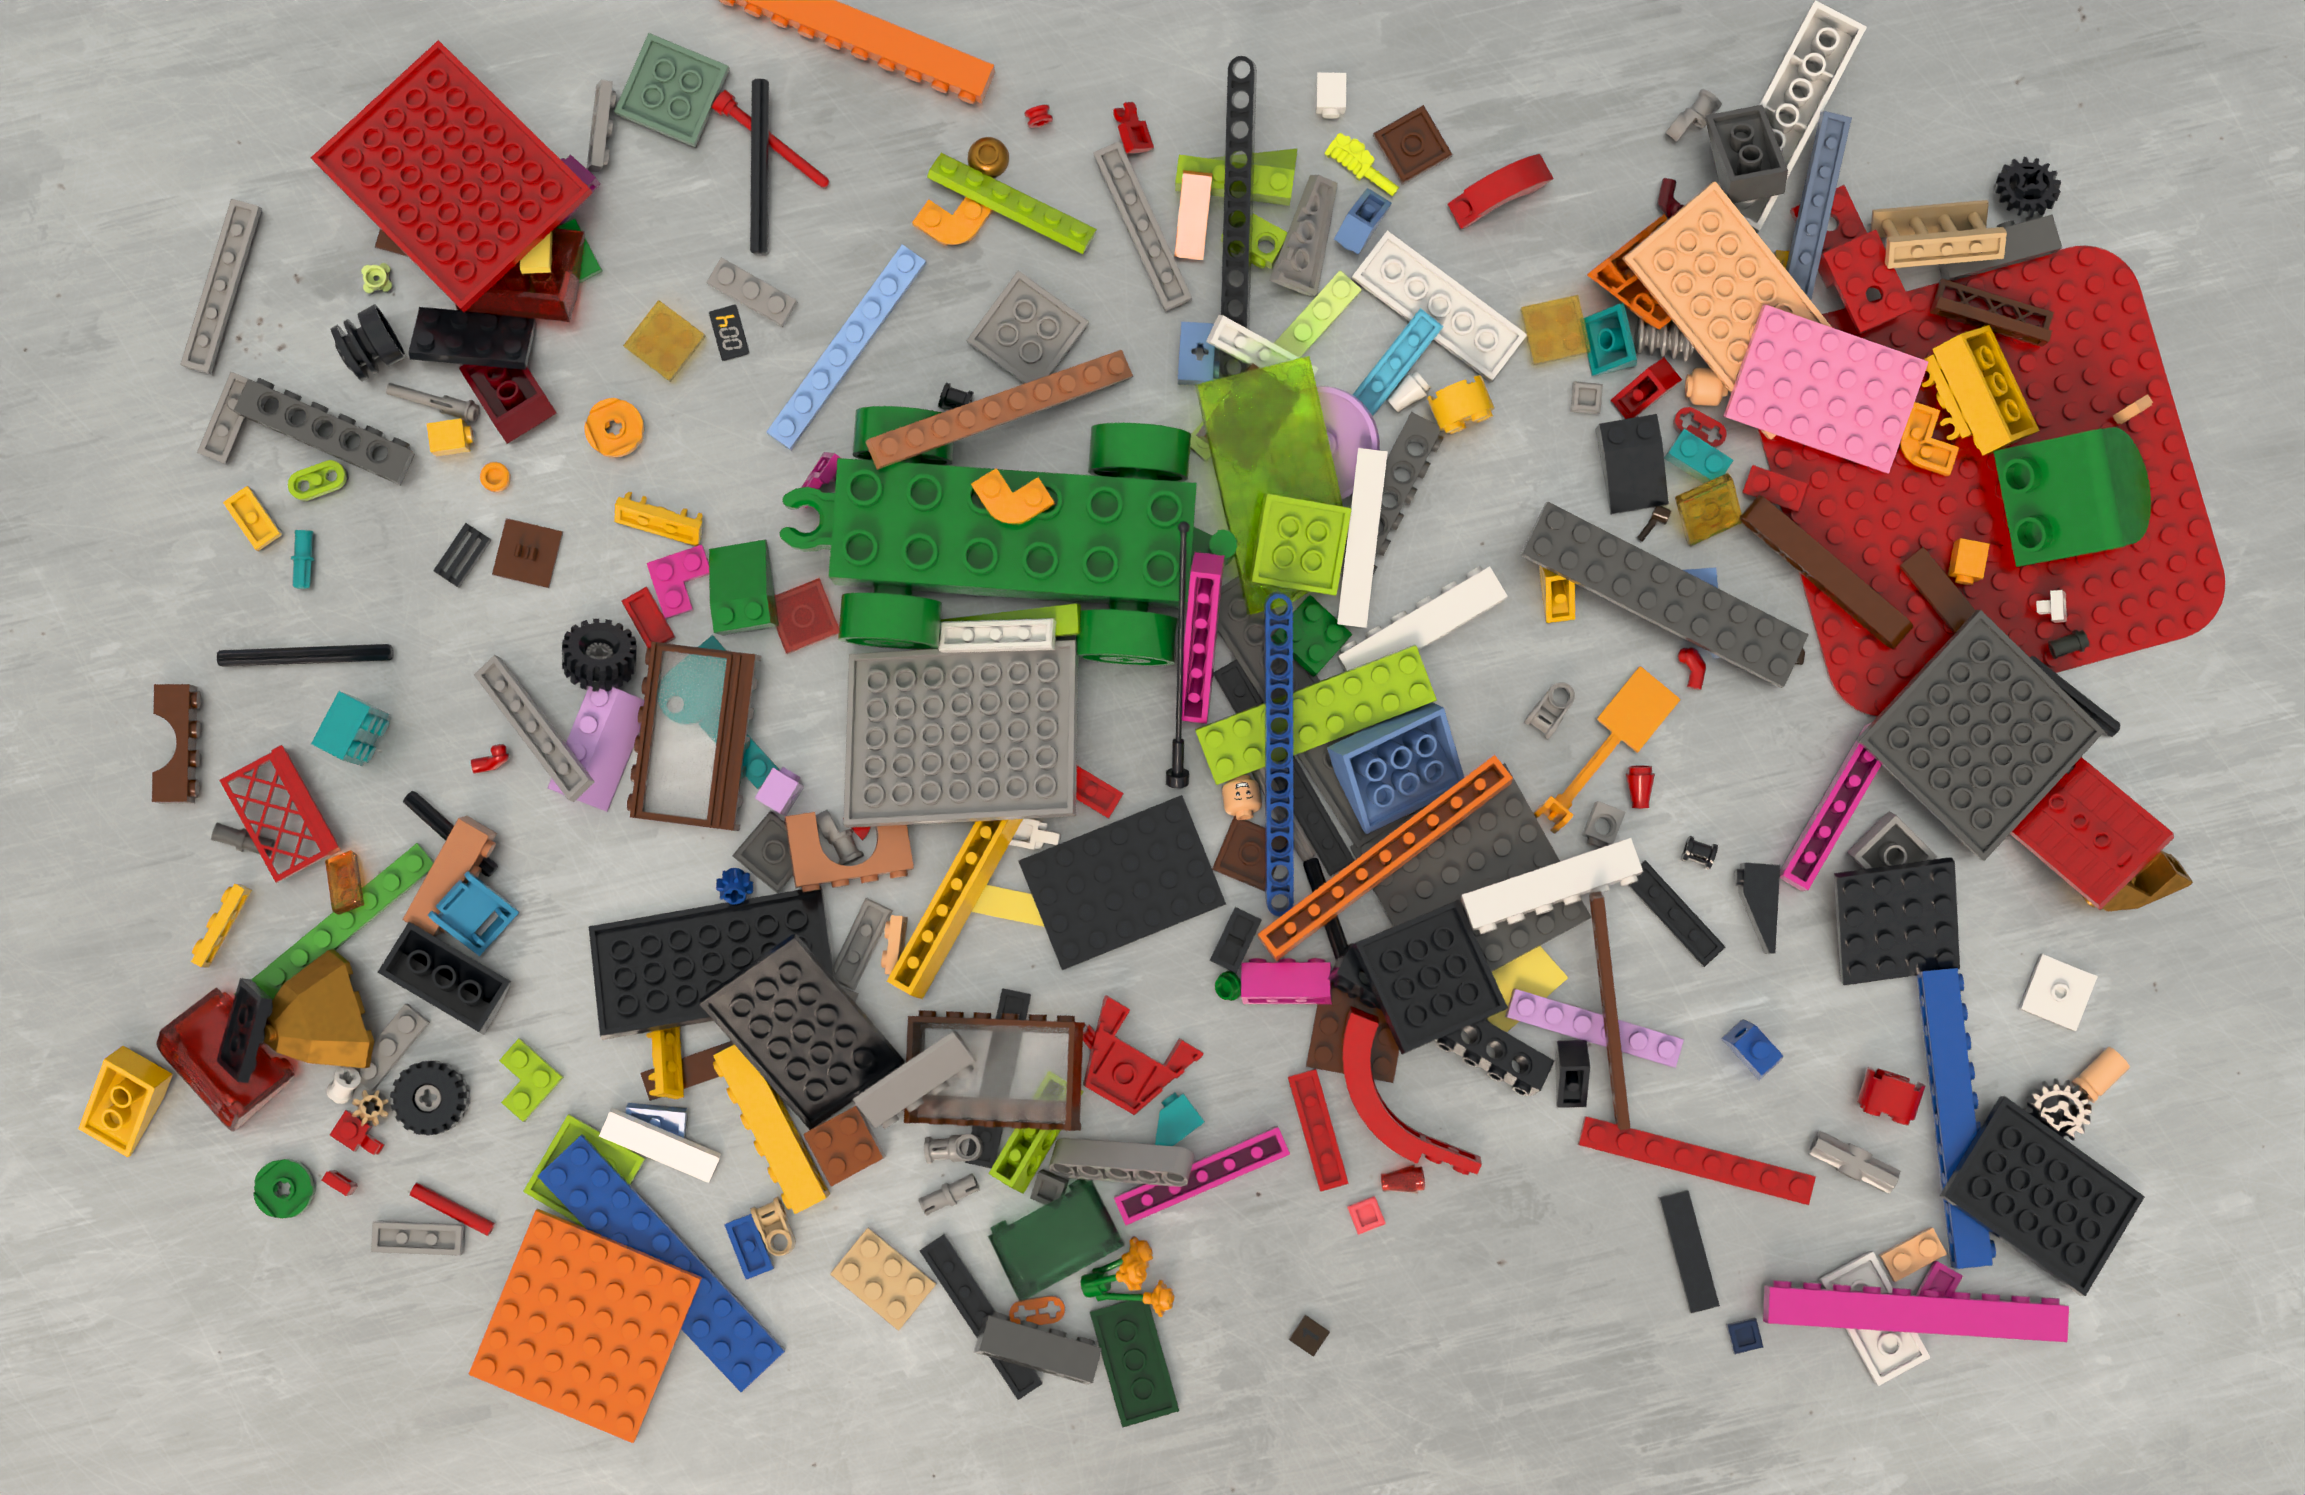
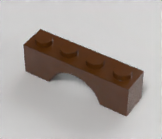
M154 684L153 714L164 718L172 726L176 735V749L167 765L152 772V802L160 804H195V797L199 795L200 785L199 780L196 779V767L200 765L199 750H196V738H199L201 733L200 722L197 721V709H200L201 694L197 691L196 686L190 684Z

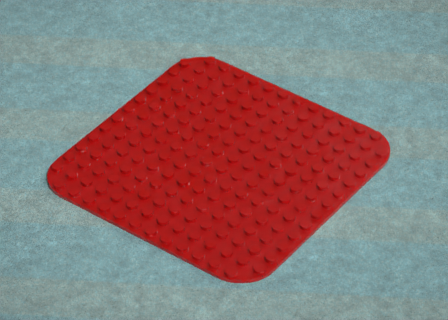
M2073 246L2061 249L2057 253L1952 282L2054 312L2049 330H2052L2049 342L2043 347L1993 332L2039 429L2038 432L2002 449L2101 428L2116 427L2126 432L2134 441L2142 456L2151 492V514L2148 528L2142 539L2137 543L2105 551L2016 567L1994 452L1982 455L1980 449L1974 443L1973 435L1965 438L1960 436L1953 440L1947 439L1948 435L1954 433L1955 427L1951 423L1944 426L1940 424L1943 419L1952 416L1946 408L1943 409L1937 400L1936 393H1938L1936 383L1929 387H1922L1920 385L1915 402L1940 410L1931 438L1959 447L1951 474L1948 477L1912 464L1904 456L1900 444L1890 472L1884 473L1778 435L1771 440L1767 439L1763 432L1758 429L1769 471L1809 484L1800 512L1780 506L1781 511L1902 613L1914 626L1895 649H1891L1799 572L1829 679L1838 695L1855 710L1878 717L1954 635L1899 567V565L1922 547L1927 550L1948 576L1955 541L1962 538L1990 544L1983 579L1974 582L1973 585L1957 583L1954 577H1949V579L1975 610H1982L2029 657L2035 656L2055 673L2191 636L2208 625L2217 614L2225 593V573L2139 282L2130 267L2115 254L2094 246ZM1939 283L1906 291L1914 308L1912 311L1859 335L1846 308L1822 314L1834 329L1923 360L1934 354L1933 348L1960 334L1978 329L1977 327L1930 313ZM1948 288L1944 289L1943 298L1961 302L1956 291ZM1964 294V296H1965L1966 298H1968V297L1971 296V295ZM1976 297L1968 302L1970 306L1986 311L1989 310L1984 299ZM1881 298L1870 302L1877 303L1881 300ZM1992 302L1994 307L1999 305L1997 303ZM2003 306L1996 310L1999 315L2017 319L2010 307ZM2032 314L2024 320L2026 323L2042 327L2044 318ZM1925 371L1921 384L1929 380L1930 375L1927 371ZM2145 395H2149L2153 401L2150 407L2126 422L2117 424L2113 415ZM2063 590L2066 593L2067 622L2055 623L2052 621L2051 614L2037 613L2036 601L2051 600L2050 591ZM2075 629L2078 632L2081 630L2085 632L2089 641V647H2086L2084 652L2078 650L2057 659L2053 658L2048 641L2070 635Z

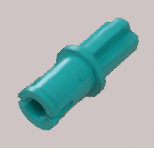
M295 530L294 556H291V560L294 561L292 585L297 589H308L311 584V563L315 561V558L312 557L313 531Z

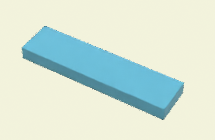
M1421 308L1353 393V396L1358 398L1367 407L1372 417L1444 327Z

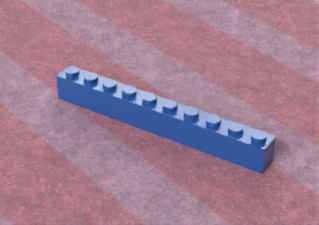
M1958 968L1921 971L1917 975L1942 1191L1981 1128L1980 1122L1976 1121L1975 1109H1978V1097L1976 1092H1972L1971 1080L1975 1078L1973 1063L1969 1062L1967 1050H1971V1038L1968 1032L1965 1033L1964 1021L1968 1019L1966 1004L1962 1003L1960 991H1964V979L1961 973L1958 974ZM1943 1199L1951 1267L1963 1269L1992 1266V1258L1996 1257V1247L1994 1241L1990 1240L1989 1231Z

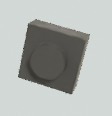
M1042 1169L1038 1173L1030 1199L1057 1210L1061 1207L1069 1180Z

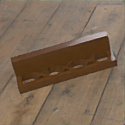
M1942 278L1939 281L1930 311L1931 314L1977 328L1990 325L1994 333L2040 347L2049 342L2052 330H2049L2054 312ZM1948 288L1956 291L1961 302L1943 298L1944 289ZM1964 294L1971 295V296L1968 297V298H1966V297L1964 296ZM1976 297L1984 299L1989 310L1986 311L1970 306L1968 302ZM1992 302L1997 303L1999 305L1994 307ZM2003 306L2010 307L2017 319L1999 315L1996 310ZM2033 314L2043 317L2044 321L2042 327L2026 323L2024 319Z

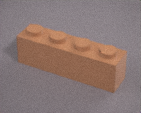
M469 816L458 818L402 920L407 923H413L435 937L442 933L445 934L447 931L428 917L429 912L432 910L439 914L441 911L436 908V905L459 880L466 884L469 882L464 876L467 871H470L477 878L482 871L479 865L483 858H488L494 850L496 843L493 840L497 833Z

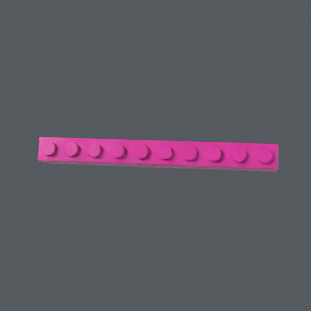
M1773 1280V1286H1764L1763 1322L1769 1324L2068 1342L2069 1306L2060 1304L2059 1298L2041 1297V1303L2030 1302V1297L2012 1295L2011 1301L2000 1300V1295L1982 1294V1299L1970 1298V1293L1952 1292V1297H1941V1291L1922 1290V1295H1911V1289L1892 1288V1293H1881V1287L1863 1286L1862 1291H1851V1285L1833 1284V1290L1821 1289V1283L1803 1282V1288L1791 1287L1790 1281Z

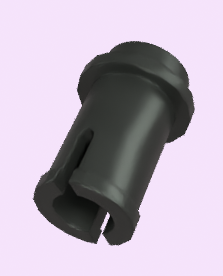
M2075 629L2070 635L2048 641V646L2054 659L2078 650L2084 652L2085 648L2089 647L2088 638L2083 630L2078 632Z

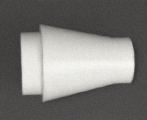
M1415 371L1412 375L1408 374L1387 400L1399 413L1407 406L1428 396L1426 393L1431 387Z

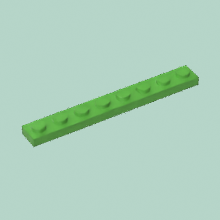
M416 843L251 980L268 996L274 999L285 982L326 951L331 949L337 950L423 879L434 863L433 859L419 843Z

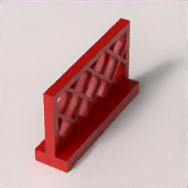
M282 745L272 749L271 753L219 780L276 883L329 855L332 856L341 851L290 756ZM271 761L276 770L273 781L269 782L256 778L259 767ZM253 771L252 777H251V776H248V775H245V774H247V773ZM239 777L250 780L246 796L233 793L228 783ZM278 777H280L284 786L276 784ZM255 782L271 786L266 802L250 798ZM275 787L287 790L290 797L286 808L270 804ZM237 798L244 800L242 807L239 804ZM248 802L264 806L260 822L247 818L245 812ZM293 802H294V804H295V806H296V808H297L298 811H295V810H292V809H291V806H292V803H293ZM269 807L285 811L280 828L264 824ZM289 813L302 817L304 823L301 833L284 829ZM251 824L258 826L256 833ZM263 827L279 831L274 848L262 845L259 838ZM307 828L310 831L312 837L305 835ZM283 833L299 837L294 853L278 849ZM303 838L315 841L321 851L310 858L298 855ZM265 849L273 851L271 858H269ZM280 853L293 857L290 868L278 874L273 865L276 854ZM297 858L304 860L299 864L295 865Z

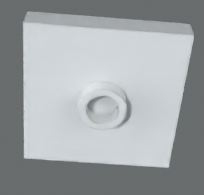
M2040 954L2019 1009L2072 1031H2077L2098 976Z

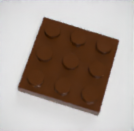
M1332 982V1004H1317L1306 1067L1344 1074L1343 1034L1346 1019L1352 1006L1379 1017V1025L1371 1049L1370 1064L1374 1080L1394 1083L1399 1048L1382 1010L1377 1007L1371 1008L1364 1005L1360 1001V997L1349 998L1347 993L1338 990L1334 986L1335 983Z

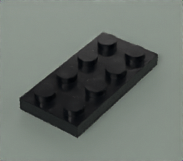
M419 307L408 351L410 360L526 370L536 328V319L530 316Z

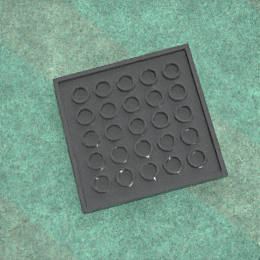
M1977 609L1864 730L1856 741L1981 861H1985L2105 731L1982 610Z
M1504 763L1503 766L1510 773L1507 765ZM1513 778L1512 783L1375 886L1373 891L1394 927L1456 900H1459L1465 913L1460 899L1461 895L1558 863L1560 860ZM1426 806L1407 815L1405 819L1359 848H1356L1354 844L1351 845L1350 849L1355 858H1359ZM1581 900L1566 906L1564 901L1553 904L1552 911L1537 915L1536 911L1524 914V920L1510 925L1507 920L1497 923V929L1484 934H1480L1479 930L1473 931L1491 972L1591 919V915L1583 901Z

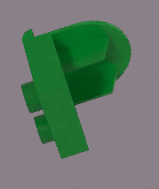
M2116 427L2101 428L1993 451L2016 567L2125 547L2126 545L2137 543L2146 533L2151 514L2149 479L2137 446L2123 430Z

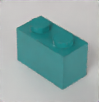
M1686 429L1679 433L1664 457L1665 460L1711 489H1714L1719 484L1734 461Z

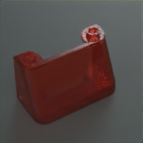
M216 987L162 1028L156 1045L162 1056L230 1131L234 1132L292 1081L295 1074L293 1073V1066L286 1058L282 1057L280 1059L276 1056L271 1058L261 1046H259L256 1055V1069L251 1074L249 1083L237 1082L216 1061L234 1001L227 992L222 993Z

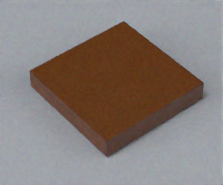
M1424 105L1373 133L1374 139L1401 185L1453 155Z
M1234 816L1212 870L1265 892V828L1247 820H1237L1236 816ZM1276 836L1273 838L1271 846L1277 850L1283 849L1286 846L1287 838ZM1275 866V867L1272 869V872H1271V875H1272V876L1274 875V872H1275L1277 866Z

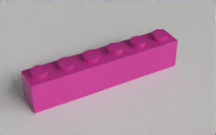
M1195 552L1193 557L1184 640L1182 721L1207 724L1211 703L1224 556Z
M1869 723V724H1867V725L1864 726V728L1862 729V731H1861V733L1859 734V736L1864 732V730H1865L1871 723ZM1855 741L1780 869V879L1800 891L1809 890L1881 767V764L1858 741Z
M1275 1126L1193 1162L1189 1180L1185 1186L1141 1184L1114 1196V1200L1126 1226L1286 1157L1290 1153L1279 1127Z

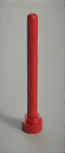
M727 90L721 92L714 101L712 109L720 115L732 116L751 131V117L737 106L738 103L735 101V96ZM769 132L768 146L822 188L828 186L829 179Z

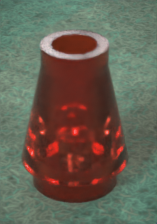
M1415 1164L1381 1174L1383 1192L1394 1191L1418 1194V1191L1425 1190L1423 1167H1415Z

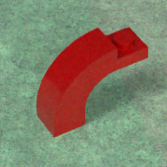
M1536 154L1520 159L1489 174L1464 189V193L1447 204L1458 225L1463 229L1497 207L1520 196L1534 193L1554 178L1541 154Z

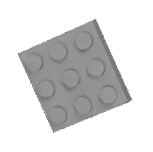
M1017 271L971 333L967 343L1025 384L1051 375L1085 330L1089 321L1023 273Z

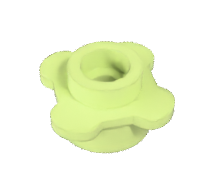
M386 263L371 266L365 265L362 268L361 273L365 282L363 285L365 292L369 294L376 290L388 292L392 288V283L389 281L391 269ZM375 276H379L378 281L374 280Z

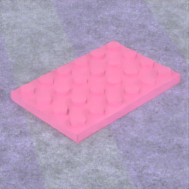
M1763 304L1723 417L1881 472L1889 473L1929 362Z

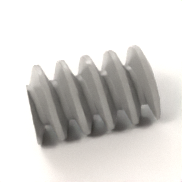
M1638 318L1634 336V344H1637L1638 353L1641 354L1644 347L1648 346L1649 355L1651 356L1656 348H1660L1661 357H1665L1667 351L1671 350L1672 359L1675 360L1678 354L1683 352L1684 361H1688L1690 355L1693 354L1694 347L1684 334L1679 331L1674 322H1672L1669 329H1667L1666 324L1659 330L1648 323L1644 325V321Z

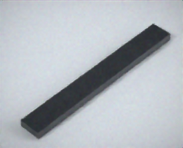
M1237 660L1213 672L1216 681L1235 714L1264 703ZM1293 756V813L1328 875L1332 876L1355 860L1297 759ZM1280 776L1274 778L1280 791L1285 789L1287 780Z

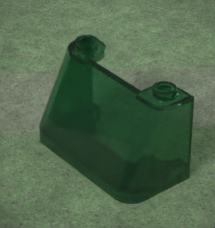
M1079 1179L1068 1185L1071 1191L1015 1222L1007 1224L1006 1220H1003L990 1228L992 1233L987 1237L1019 1302L1039 1293L1125 1245L1126 1241L1093 1180L1086 1182L1085 1179Z

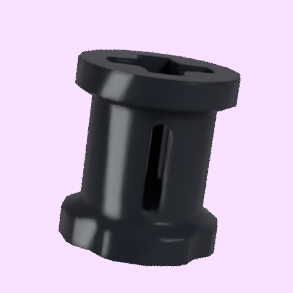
M946 382L938 407L943 408L946 406L954 409L972 402L974 392L970 390L968 392L951 387V384Z
M1689 836L1685 843L1681 860L1684 862L1691 860L1703 864L1705 869L1710 870L1717 854L1718 845L1712 844L1710 846L1696 841L1693 836Z

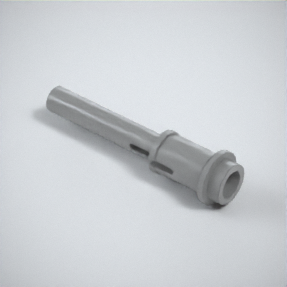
M389 383L386 389V394L438 408L440 413L462 418L466 423L470 421L475 422L479 414V405L475 404L473 400L466 402L449 397L448 395H444L442 398ZM435 400L445 404L452 405V408L434 403L433 401Z

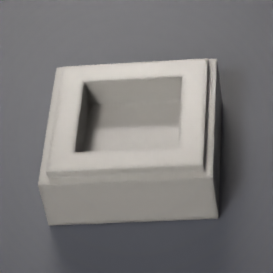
M1574 381L1570 412L1600 414L1603 384Z

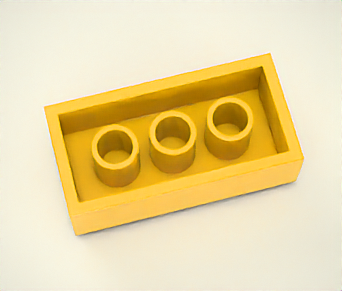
M1990 325L1960 334L1933 348L1936 363L1942 369L1948 381V388L1959 404L1961 416L1968 423L1973 434L1974 443L1980 449L1982 455L2010 446L2039 431Z

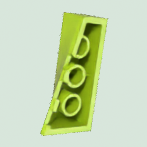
M1298 148L1254 153V202L1290 206ZM1179 154L1175 191L1181 192L1183 170L1213 173L1210 196L1224 197L1225 156L1202 158ZM1246 154L1233 155L1232 163L1236 168H1242L1246 165ZM1237 181L1232 185L1231 191L1236 198H1241L1246 194V185L1242 181Z

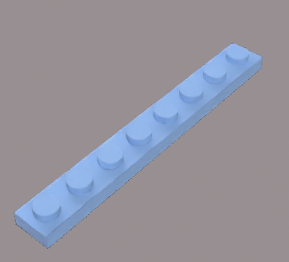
M903 244L766 431L768 435L789 450H792L924 268L926 261Z

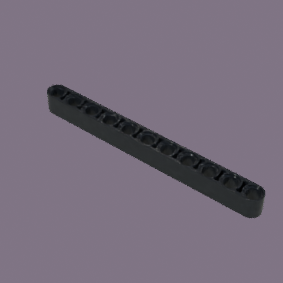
M1237 56L1230 61L1227 76L1221 315L1249 330L1257 69L1255 63L1248 57ZM1243 61L1247 62L1250 66L1248 76L1238 78L1235 74L1236 65ZM1242 91L1246 92L1249 96L1248 105L1244 108H1237L1234 104L1235 95ZM1240 121L1245 122L1248 126V133L1243 138H1237L1233 134L1234 125ZM1238 151H1243L1247 156V163L1242 168H1236L1232 163L1233 155ZM1237 181H1242L1247 189L1246 194L1241 198L1233 196L1231 191L1232 185ZM1235 211L1243 212L1246 218L1245 224L1240 228L1234 227L1230 220L1231 215ZM1235 240L1241 241L1245 246L1244 254L1238 258L1230 253V245ZM1234 270H1239L1244 275V281L1239 287H1234L1229 282V275ZM1234 299L1239 300L1243 305V312L1239 316H1233L1228 311V305ZM1220 350L1219 368L1222 376L1228 380H1238L1248 368V364L1238 360L1241 363V371L1237 375H1232L1227 371L1226 365L1230 359L1237 358Z

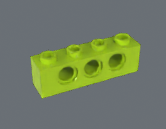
M1048 1071L1032 1100L1066 1101L1067 1081ZM1015 1128L988 1174L1024 1194L1061 1130Z

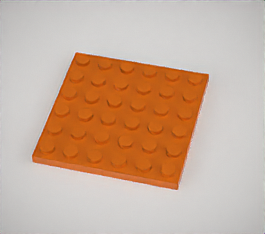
M536 1209L468 1375L634 1443L702 1277L550 1213Z

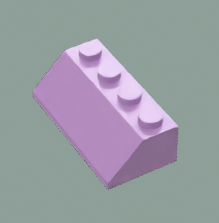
M589 686L566 744L595 781L577 800L608 812L633 751L635 738L641 730V724L638 723V712L640 706H644V700L612 687L611 691H605L604 687H599V692L592 691L593 687ZM551 778L548 789L563 794Z

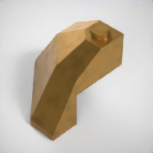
M2161 850L2102 909L2108 912L2138 909L2189 887L2193 881L2180 862L2171 853L2167 854ZM2082 896V897L2084 898V900H2085L2090 906L2095 907V906H2094L2091 902H2089L2084 896Z
M331 949L285 982L272 1000L273 1009L270 1017L266 1020L263 1042L276 1053L306 1063L369 1068L374 1038L371 1030L366 1031L361 1015L365 1013L359 991L354 992L350 982V976L353 974L350 962L334 949Z

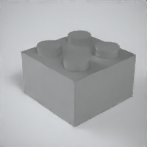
M1890 811L1847 852L1863 869L1934 860L1937 858L1930 848L1896 814Z

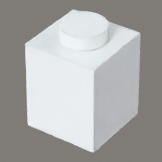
M1317 73L1316 114H1322L1323 118L1328 119L1338 118L1339 114H1345L1346 73Z

